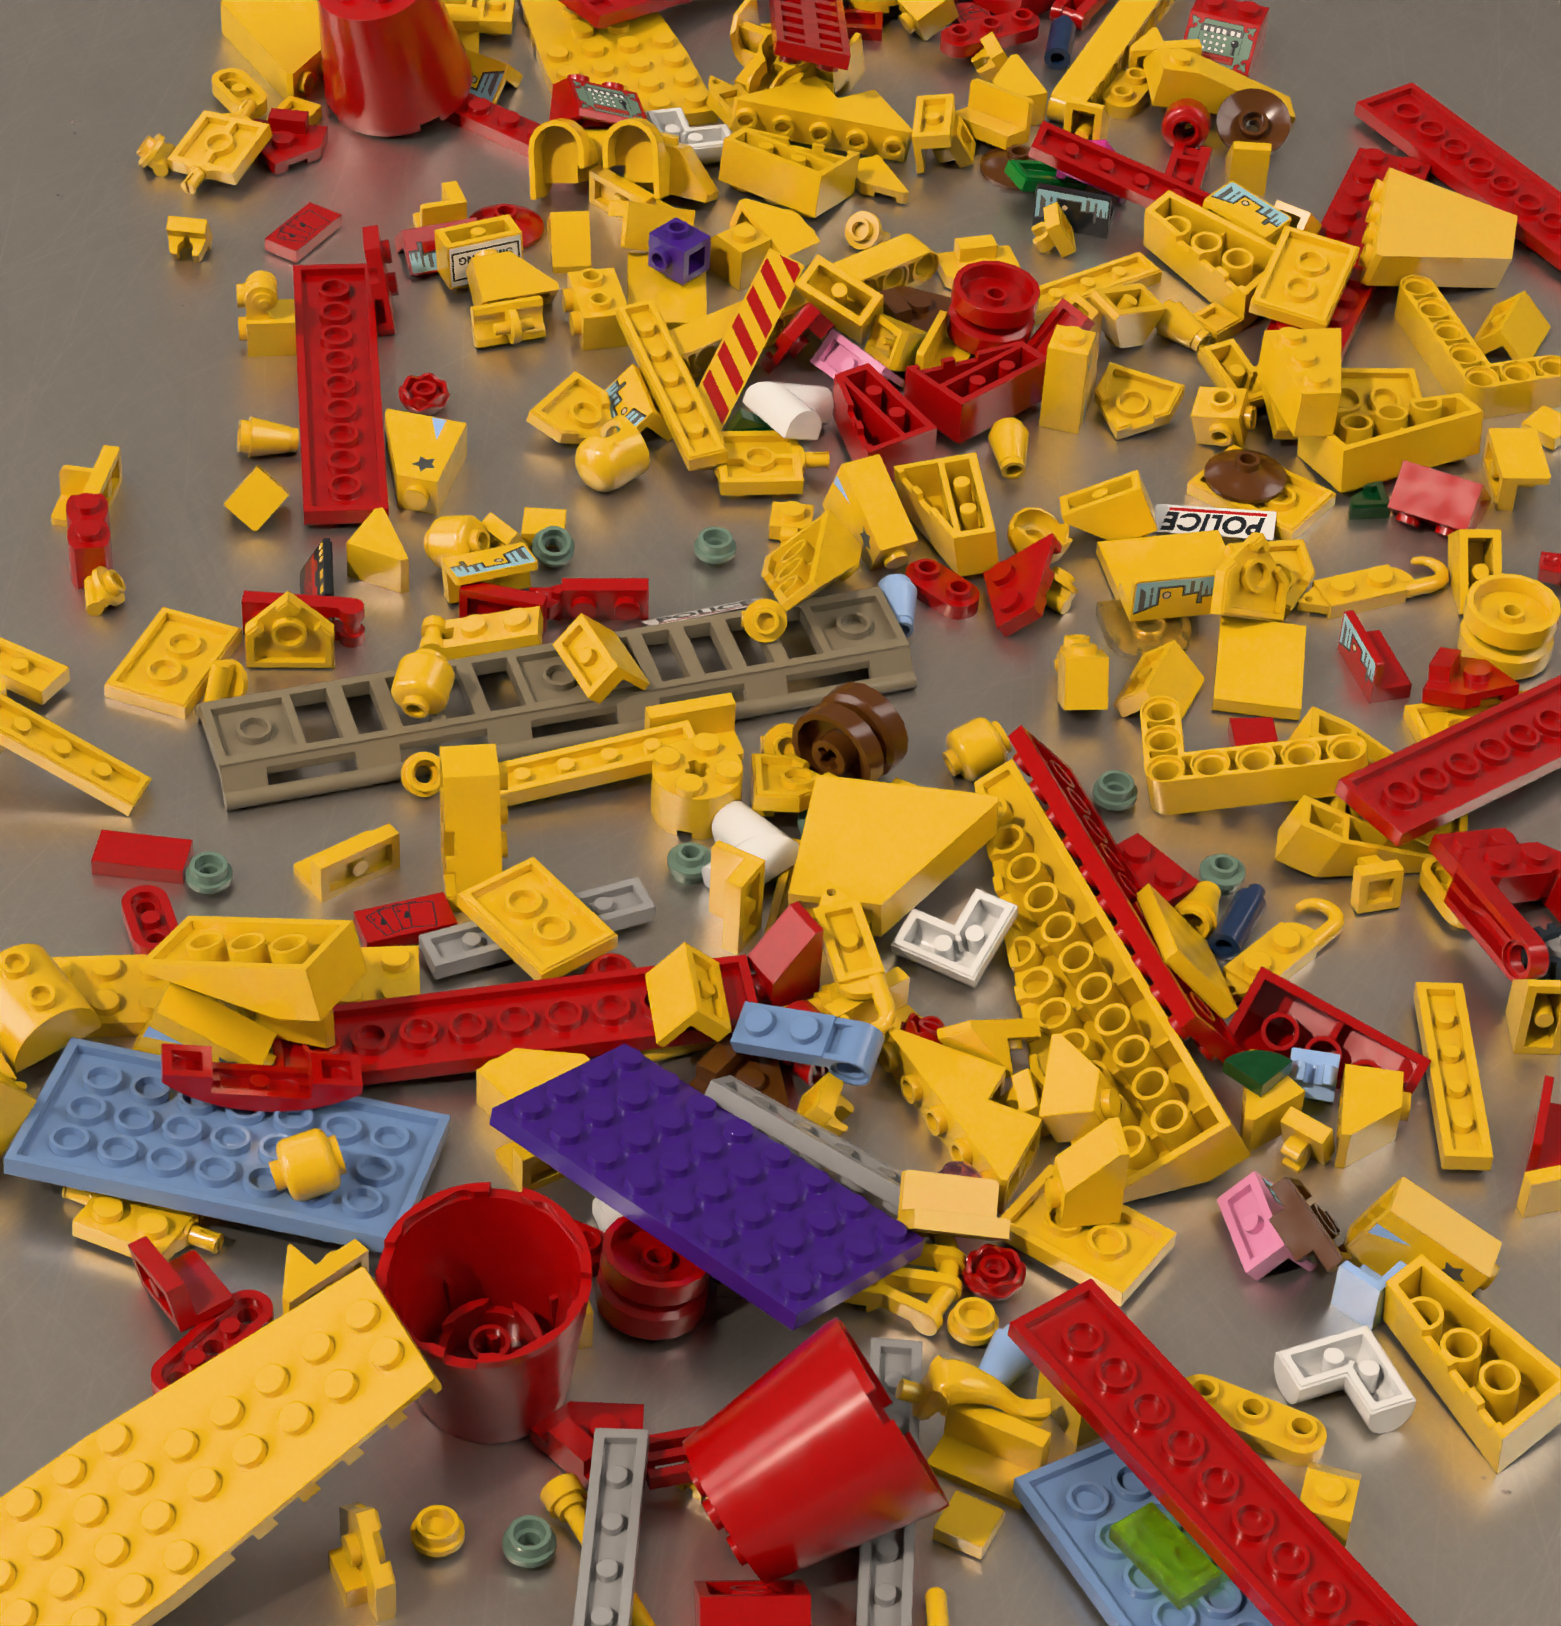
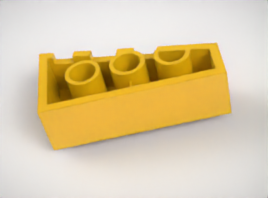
M1170 190L1145 209L1143 245L1209 302H1216L1243 319L1242 330L1246 329L1260 316L1248 312L1250 301L1276 245Z
M1462 393L1410 399V406L1407 407L1390 404L1389 402L1373 404V411L1352 413L1350 407L1338 408L1333 435L1298 437L1297 456L1340 493L1353 492L1368 483L1377 481L1388 482L1398 477L1404 460L1430 468L1447 462H1457L1462 458L1479 454L1483 410Z
M1423 1254L1419 1255L1386 1281L1382 1313L1383 1320L1497 1475L1561 1423V1368Z

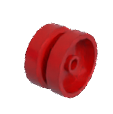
M978 261L967 264L957 271L953 280L952 302L948 309V337L956 346L976 355V351L1018 341L1027 343L1033 335L1034 316L1041 292L1038 282L1027 271L1009 263Z
M626 1217L617 1218L605 1231L602 1244L600 1268L594 1295L599 1313L612 1327L637 1338L648 1340L672 1339L692 1331L703 1318L711 1275Z

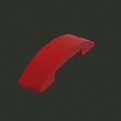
M161 1044L162 1083L186 1096L222 1107L258 1112L299 1111L329 1106L362 1094L363 1081L360 1055L311 1052L309 1067L305 1068L212 1062V1046Z

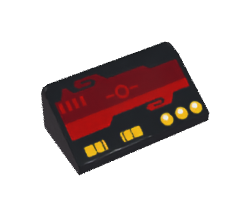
M323 538L301 569L300 594L334 596L333 552L330 538Z

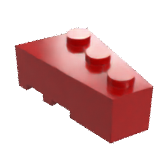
M1018 341L976 351L975 358L955 362L953 356L941 359L940 366L920 370L918 364L907 366L904 397L937 427V430L956 443L961 444L991 428L996 421L1010 418L1042 401L1047 357L1024 341Z
M870 363L834 375V408L832 415L852 461L880 454L891 481L895 482L893 466L935 459L937 427Z

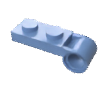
M745 1001L730 1043L734 1052L827 1067L831 1074L844 1083L864 1086L871 1080L885 1037L878 1028L863 1021Z

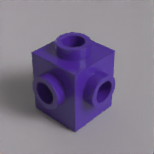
M675 217L649 233L648 266L684 285L709 269L711 236Z

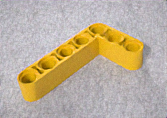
M1408 275L1401 279L1394 314L1395 319L1446 394L1462 393L1483 410V419L1533 412L1543 405L1551 409L1561 406V356L1543 355L1490 363L1431 279L1421 275Z
M1158 695L1144 701L1140 708L1144 767L1149 804L1151 809L1163 815L1300 800L1303 795L1313 799L1338 796L1334 793L1338 780L1369 765L1367 744L1363 738L1355 734H1338L1185 752L1181 711L1177 700L1173 697Z

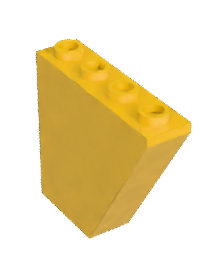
M222 0L220 2L222 34L283 99L289 95L303 99L324 80L317 0Z
M1390 167L1383 181L1379 179L1375 181L1369 196V201L1372 203L1365 222L1369 224L1366 227L1361 242L1365 246L1358 261V266L1363 267L1360 283L1367 286H1400V281L1405 276L1421 275L1431 279L1437 287L1497 288L1513 257L1517 224L1516 215Z
M817 774L789 887L788 906L798 901L813 917V908L819 906L826 882H830L851 899L859 897L872 936L882 937L909 913L912 908L918 905L997 834L999 795Z

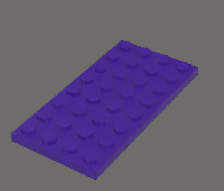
M627 1044L614 1048L492 1108L489 1125L792 1331L921 1256L925 1239L915 1232L907 1230V1227L902 1222L885 1214L867 1202L864 1197L853 1193L830 1178L824 1171L810 1165L792 1153L786 1146L778 1144L755 1129L749 1122L719 1107L711 1097L703 1095L680 1080L676 1074L665 1070L645 1057L639 1050Z

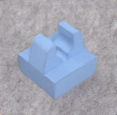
M1292 1047L1290 1059L1293 1060L1291 1073L1288 1076L1306 1091L1304 1100L1333 1104L1340 1054Z

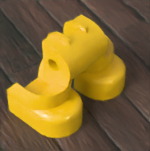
M744 0L734 13L730 31L731 46L735 57L744 66V69L734 82L735 84L739 83L749 94L818 77L835 96L847 95L865 74V61L860 33L856 32L849 41L851 58L848 71L838 69L837 72H826L818 69L815 63L801 61V64L791 65L781 61L778 55H774L772 31L761 27L757 0Z
M634 117L621 120L609 129H583L581 125L573 120L558 118L542 123L534 130L530 137L528 154L531 200L547 196L552 183L589 181V170L598 165H602L603 168H608L609 170L613 166H623L624 178L633 183H654V199L669 196L670 157L665 148L661 132L656 125L647 119Z

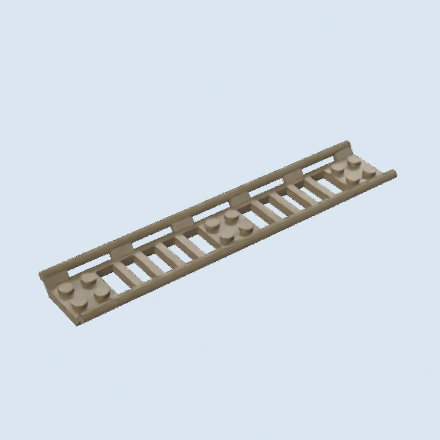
M879 586L809 598L786 612L787 622L801 621L817 654L789 659L778 638L772 642H758L768 663L747 666L731 633L732 631L744 630L741 627V611L745 610L617 631L615 633L644 673L650 685L645 690L637 686L615 689L601 704L592 701L586 696L552 645L554 642L447 660L455 672V679L470 712V715L447 719L443 710L438 714L426 716V723L403 726L390 693L397 669L202 702L195 706L194 709L197 723H202L221 779L226 811L399 781L401 780V768L405 762H402L400 750L486 735L488 744L496 743L498 762H503L644 730L645 707L743 690L744 701L735 702V720L813 707L820 704L823 698L837 686L842 685L837 684L788 693L787 682L868 668L870 679L854 682L866 684L881 694L915 689L917 687V679L912 666L910 643ZM710 635L726 670L705 674L689 639ZM669 643L684 677L663 681L647 646ZM507 670L521 706L490 711L477 675ZM370 694L383 730L359 734L346 698ZM327 702L339 738L307 743L294 707ZM616 712L617 724L533 738L531 727ZM355 758L356 770L273 785L268 783L267 774ZM419 766L415 772V777L430 775V771L424 766Z

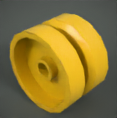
M1494 574L1474 582L1466 594L1463 608L1464 618L1460 623L1457 638L1461 657L1487 660L1513 680L1530 678L1545 670L1551 659L1554 634L1558 629L1561 615L1560 601L1554 592L1538 580L1518 574Z

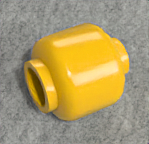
M473 515L441 516L427 530L424 538V549L433 564L442 570L441 558L490 549V536L481 521Z
M418 649L400 659L393 680L391 695L404 713L411 717L424 718L428 715L438 714L447 706L455 679V672L443 654L432 649Z
M976 717L947 734L946 746L948 750L942 753V757L948 770L954 777L961 774L967 781L974 783L1008 761L1007 754L1012 751L1004 729L996 720L990 722L984 717Z
M312 1128L279 1140L276 1144L278 1159L268 1162L277 1191L288 1188L291 1197L297 1202H304L337 1190L341 1185L340 1175L348 1173L335 1134L327 1137L326 1133L320 1128Z

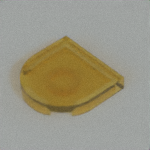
M1121 600L1097 602L1096 616L1105 641L1109 648L1121 658L1138 663L1141 656L1146 652L1173 640H1176L1185 653L1188 650L1192 631L1188 616L1129 622Z

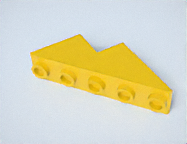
M818 77L735 97L729 122L731 130L738 131L743 127L787 136L790 137V141L809 145H812L814 142L825 145V148L846 152L851 150L867 156L879 155L883 159L905 162L907 160L913 131L875 89L837 98Z
M895 1027L890 1028L885 1033V1040L878 1057L882 1069L886 1072H891L900 1084L905 1099L910 1104L914 1103L925 1117L930 1132L934 1136L941 1138L949 1149L954 1164L959 1169L963 1168L969 1177L993 1179L999 1182L997 1213L1003 1214L1038 1154L1043 1119L998 1103V1098L1004 1094L1006 1067Z

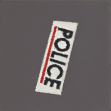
M1156 504L1155 517L1158 530L1155 532L1181 534L1219 530L1221 537L1247 538L1252 532L1263 533L1267 540H1273L1277 512Z
M760 598L640 622L652 626L745 608Z

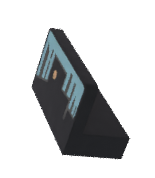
M1043 183L1037 185L1032 225L1045 222L1043 208L1058 202L1074 229V233L1107 239L1115 214V205H1112L1111 196Z

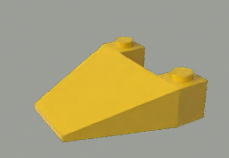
M1314 706L1311 707L1288 739L1355 734L1363 738L1367 744L1369 765L1394 753L1354 724ZM1303 795L1278 829L1275 860L1316 878L1353 876L1354 866L1358 865V857L1377 855L1383 861L1397 859L1404 868V874L1420 873L1423 861L1432 855L1428 847L1433 836L1436 834L1467 831L1468 813L1397 847L1339 796L1323 797V802H1320L1307 795Z

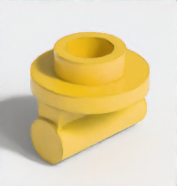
M160 133L154 138L148 135L139 146L136 154L141 157L138 162L139 166L142 168L149 166L157 176L165 177L170 170L167 158L176 147L171 143H165V136Z
M859 211L853 214L845 227L847 242L853 248L859 250H866L891 238L890 233L882 230L879 218L867 211Z
M99 566L92 571L91 576L85 578L86 611L89 615L99 616L108 605L111 604L117 607L125 601L124 591L126 590V585L122 577L115 570H108L103 566Z
M1054 566L1052 569L1054 577L1051 587L1046 593L1047 602L1045 606L1064 615L1069 610L1072 599L1078 593V589L1073 585L1076 579L1064 569Z
M762 598L755 600L745 611H741V627L745 629L752 639L758 642L767 643L775 641L786 629V611L778 602L772 599Z
M234 659L213 660L204 702L246 695L248 677L244 667Z
M777 724L770 728L766 735L760 736L761 753L795 755L792 745L794 724Z

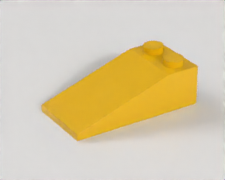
M187 916L139 963L142 973L278 1020H299L303 1024L316 1023L326 1018L332 1008L351 991V988L367 972L354 921L329 919Z

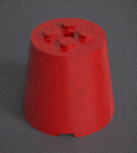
M317 0L325 98L328 108L333 111L338 118V122L355 132L371 136L390 137L407 135L421 131L419 125L437 117L441 121L446 119L464 102L472 85V67L443 0Z
M491 1182L468 1183L439 1191L415 1204L398 1219L384 1239V1249L379 1259L378 1268H376L375 1281L442 1385V1389L437 1394L429 1388L417 1400L426 1416L437 1427L456 1438L473 1443L498 1444L530 1435V1429L561 1408L569 1391L592 1286V1260L587 1240L576 1221L566 1210L548 1197L523 1187L522 1192L508 1189L492 1188Z
M838 1317L824 1324L682 1441L684 1451L692 1467L687 1472L703 1498L708 1497V1499L702 1502L708 1517L718 1531L724 1528L726 1533H729L726 1540L742 1566L748 1563L764 1584H768L929 1517L950 1506L937 1478L911 1432L909 1431L903 1435L895 1420H891L886 1413L885 1408L892 1405L893 1402L859 1346Z

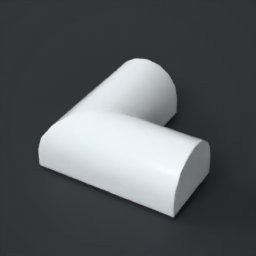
M680 107L645 112L647 120L656 125L660 132L677 135L680 137L679 143L691 145L702 164L721 163L724 138L731 135L727 124L690 128Z
M768 381L757 382L751 385L745 392L742 401L784 439L810 441L818 440L821 426L830 423L834 408L832 393L824 386Z
M732 801L715 815L712 822L714 841H722L764 859V884L795 864L799 844L745 803ZM711 862L702 867L701 870L704 885L709 889Z
M976 888L955 925L912 908L891 943V950L893 954L975 988L1019 912L1018 906Z
M1368 1325L1281 1350L1275 1354V1379L1282 1396L1292 1405L1344 1389L1368 1428L1373 1433L1378 1434L1388 1433L1397 1429L1413 1414L1417 1400Z

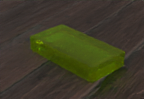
M1152 1501L1110 1526L1109 1539L1178 1610L1186 1607L1221 1584L1223 1573Z

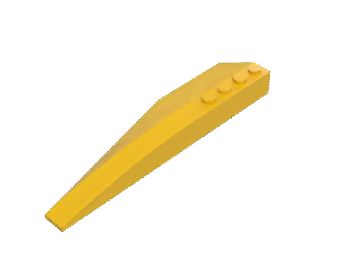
M1013 759L974 782L976 793L999 795L997 834L986 843V848L993 866L994 877L992 879L995 893L1000 899L1017 905L1019 911L1004 940L1009 965L1014 973L1016 983L1014 991L1016 1001L1020 1005L1022 1018H1038L1041 1037L1026 1041L1030 1054L1027 1056L1030 1071L1044 1085L1051 1035L1061 1033L1101 1070L1111 1087L1118 1091L1121 1104L1118 1117L1130 1152L1123 1203L1209 1182L1252 1156L1182 1038L1169 1024L1167 1013L1150 992L1149 983L1133 963L1132 955L1114 931V925L1097 902L1094 892L1080 873L1079 867L1064 846L1062 839Z

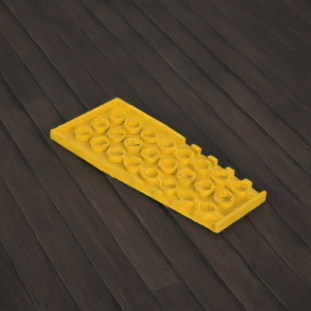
M517 0L519 7L523 9V20L525 26H529L530 40L532 46L536 47V58L551 95L553 84L566 79L570 74L588 76L591 83L602 85L603 82H616L624 85V90L636 92L644 112L680 107L689 126L718 122V116L706 104L709 93L687 51L659 12L649 13L635 20H626L610 25L608 28L598 29L591 26L588 21L574 11L567 9L558 0Z
M364 1267L356 1269L86 1436L0 1497V1626L154 1625L236 1560L231 1552L246 1539L254 1535L260 1540L276 1527L278 1522L274 1516L297 1497L305 1503L321 1489L316 1482L337 1464L344 1460L349 1466L362 1456L364 1452L359 1446L387 1424L393 1430L408 1418L403 1410L429 1388L437 1394L442 1389L440 1381L369 1272Z

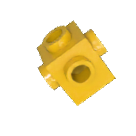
M1199 386L1191 413L1196 444L1218 446L1234 444L1244 447L1248 431L1254 430L1256 425V407L1250 406L1247 389Z

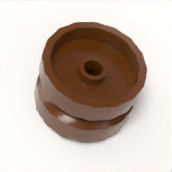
M847 682L837 686L823 698L820 704L813 706L799 717L793 727L792 745L795 755L810 763L809 769L820 775L830 772L838 777L878 781L881 776L888 774L907 754L908 735L904 721L896 708L879 691L863 683Z

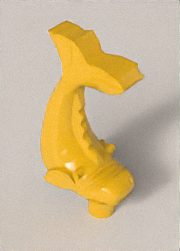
M940 1355L932 1360L928 1372L920 1383L902 1378L897 1385L895 1393L896 1399L912 1403V1415L918 1420H927L937 1412H940L941 1416H946L950 1406L962 1403L994 1406L1003 1410L1006 1414L1036 1427H1042V1422L1051 1414V1398L1024 1399L1018 1397L1000 1380L964 1361L946 1359Z

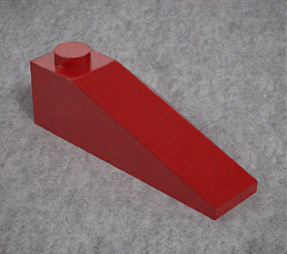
M1263 966L1260 967L1238 1010H1236L1228 1025L1242 1051H1249V1049L1270 1051L1281 1054L1289 1059L1292 1047L1340 1054L1336 1089H1341L1345 1064L1404 1072L1403 1092H1409L1412 1096L1431 1062L1427 1057Z

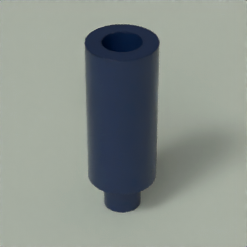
M1067 15L1056 18L1050 25L1044 61L1053 70H1063L1070 64L1076 25Z
M1253 883L1248 888H1242L1236 892L1208 941L1212 953L1224 960H1233L1241 953L1266 909L1267 904L1264 898L1266 892L1261 885Z

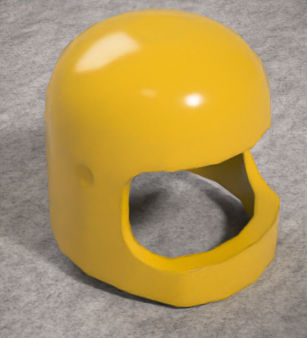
M617 415L608 420L602 427L601 437L593 435L583 440L575 454V465L579 476L586 485L598 492H612L644 474L650 464L649 451L638 429L623 415ZM615 426H618L620 431L614 434Z

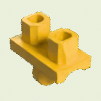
M539 295L470 307L473 341L476 348L506 343L518 344L523 340L546 337L543 321V298Z

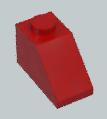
M798 901L786 908L747 955L757 1001L760 1004L783 1007L799 1000L814 998V993L819 992L824 930Z

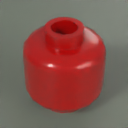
M1192 98L1179 99L1166 109L1161 124L1162 136L1165 142L1172 148L1175 141L1187 143L1186 147L1199 148L1208 137L1211 127V116L1207 107L1200 101Z

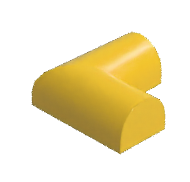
M1234 338L1199 349L1197 361L1216 387L1247 389L1250 406H1255L1256 410L1266 407L1257 374L1258 365L1253 366Z

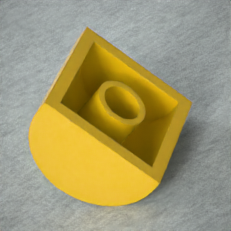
M27 943L16 945L0 952V1052L15 1073L66 1047L71 1037L81 1039L101 1028L100 1019L96 1012L45 948L38 944Z

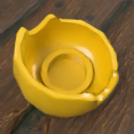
M1025 507L1016 512L1010 519L1007 528L1008 543L1015 554L1053 533L1061 542L1062 549L1061 553L1052 556L1050 564L1057 562L1073 541L1069 538L1070 526L1066 523L1060 524L1052 514L1040 507Z

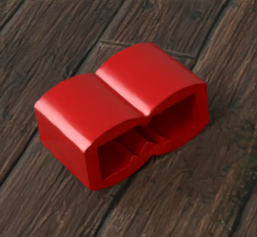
M102 493L71 495L66 503L70 576L73 585L77 589H84L85 578L91 576L95 568L103 566L108 570L113 569L109 506L107 499Z

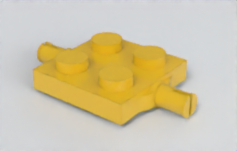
M245 98L236 112L220 114L204 110L167 158L170 171L188 175L180 184L185 193L189 194L190 192L193 195L200 184L207 179L237 185L273 136L269 124L250 119L258 109V105L254 100Z
M775 430L718 431L728 450V462L696 470H713L718 478L720 495L739 497L746 495L784 496L788 494H803V474L805 468L829 469L830 457L829 451L804 452L797 439H784Z
M66 1186L62 1190V1197L64 1199L85 1205L72 1221L73 1236L132 1258L128 1244L144 1236L148 1237L167 1262L175 1253L190 1244L213 1254H217L218 1250L222 1248L224 1242L223 1233H217L199 1226L204 1215L129 1201L123 1198L82 1191Z

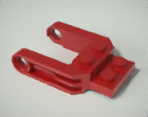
M1506 827L1434 835L1428 850L1452 877L1444 899L1447 907L1509 980H1537L1538 978H1543L1549 967L1547 946L1512 903L1540 899L1561 923V851L1539 842L1520 844ZM1523 947L1528 958L1526 969L1521 962V950Z

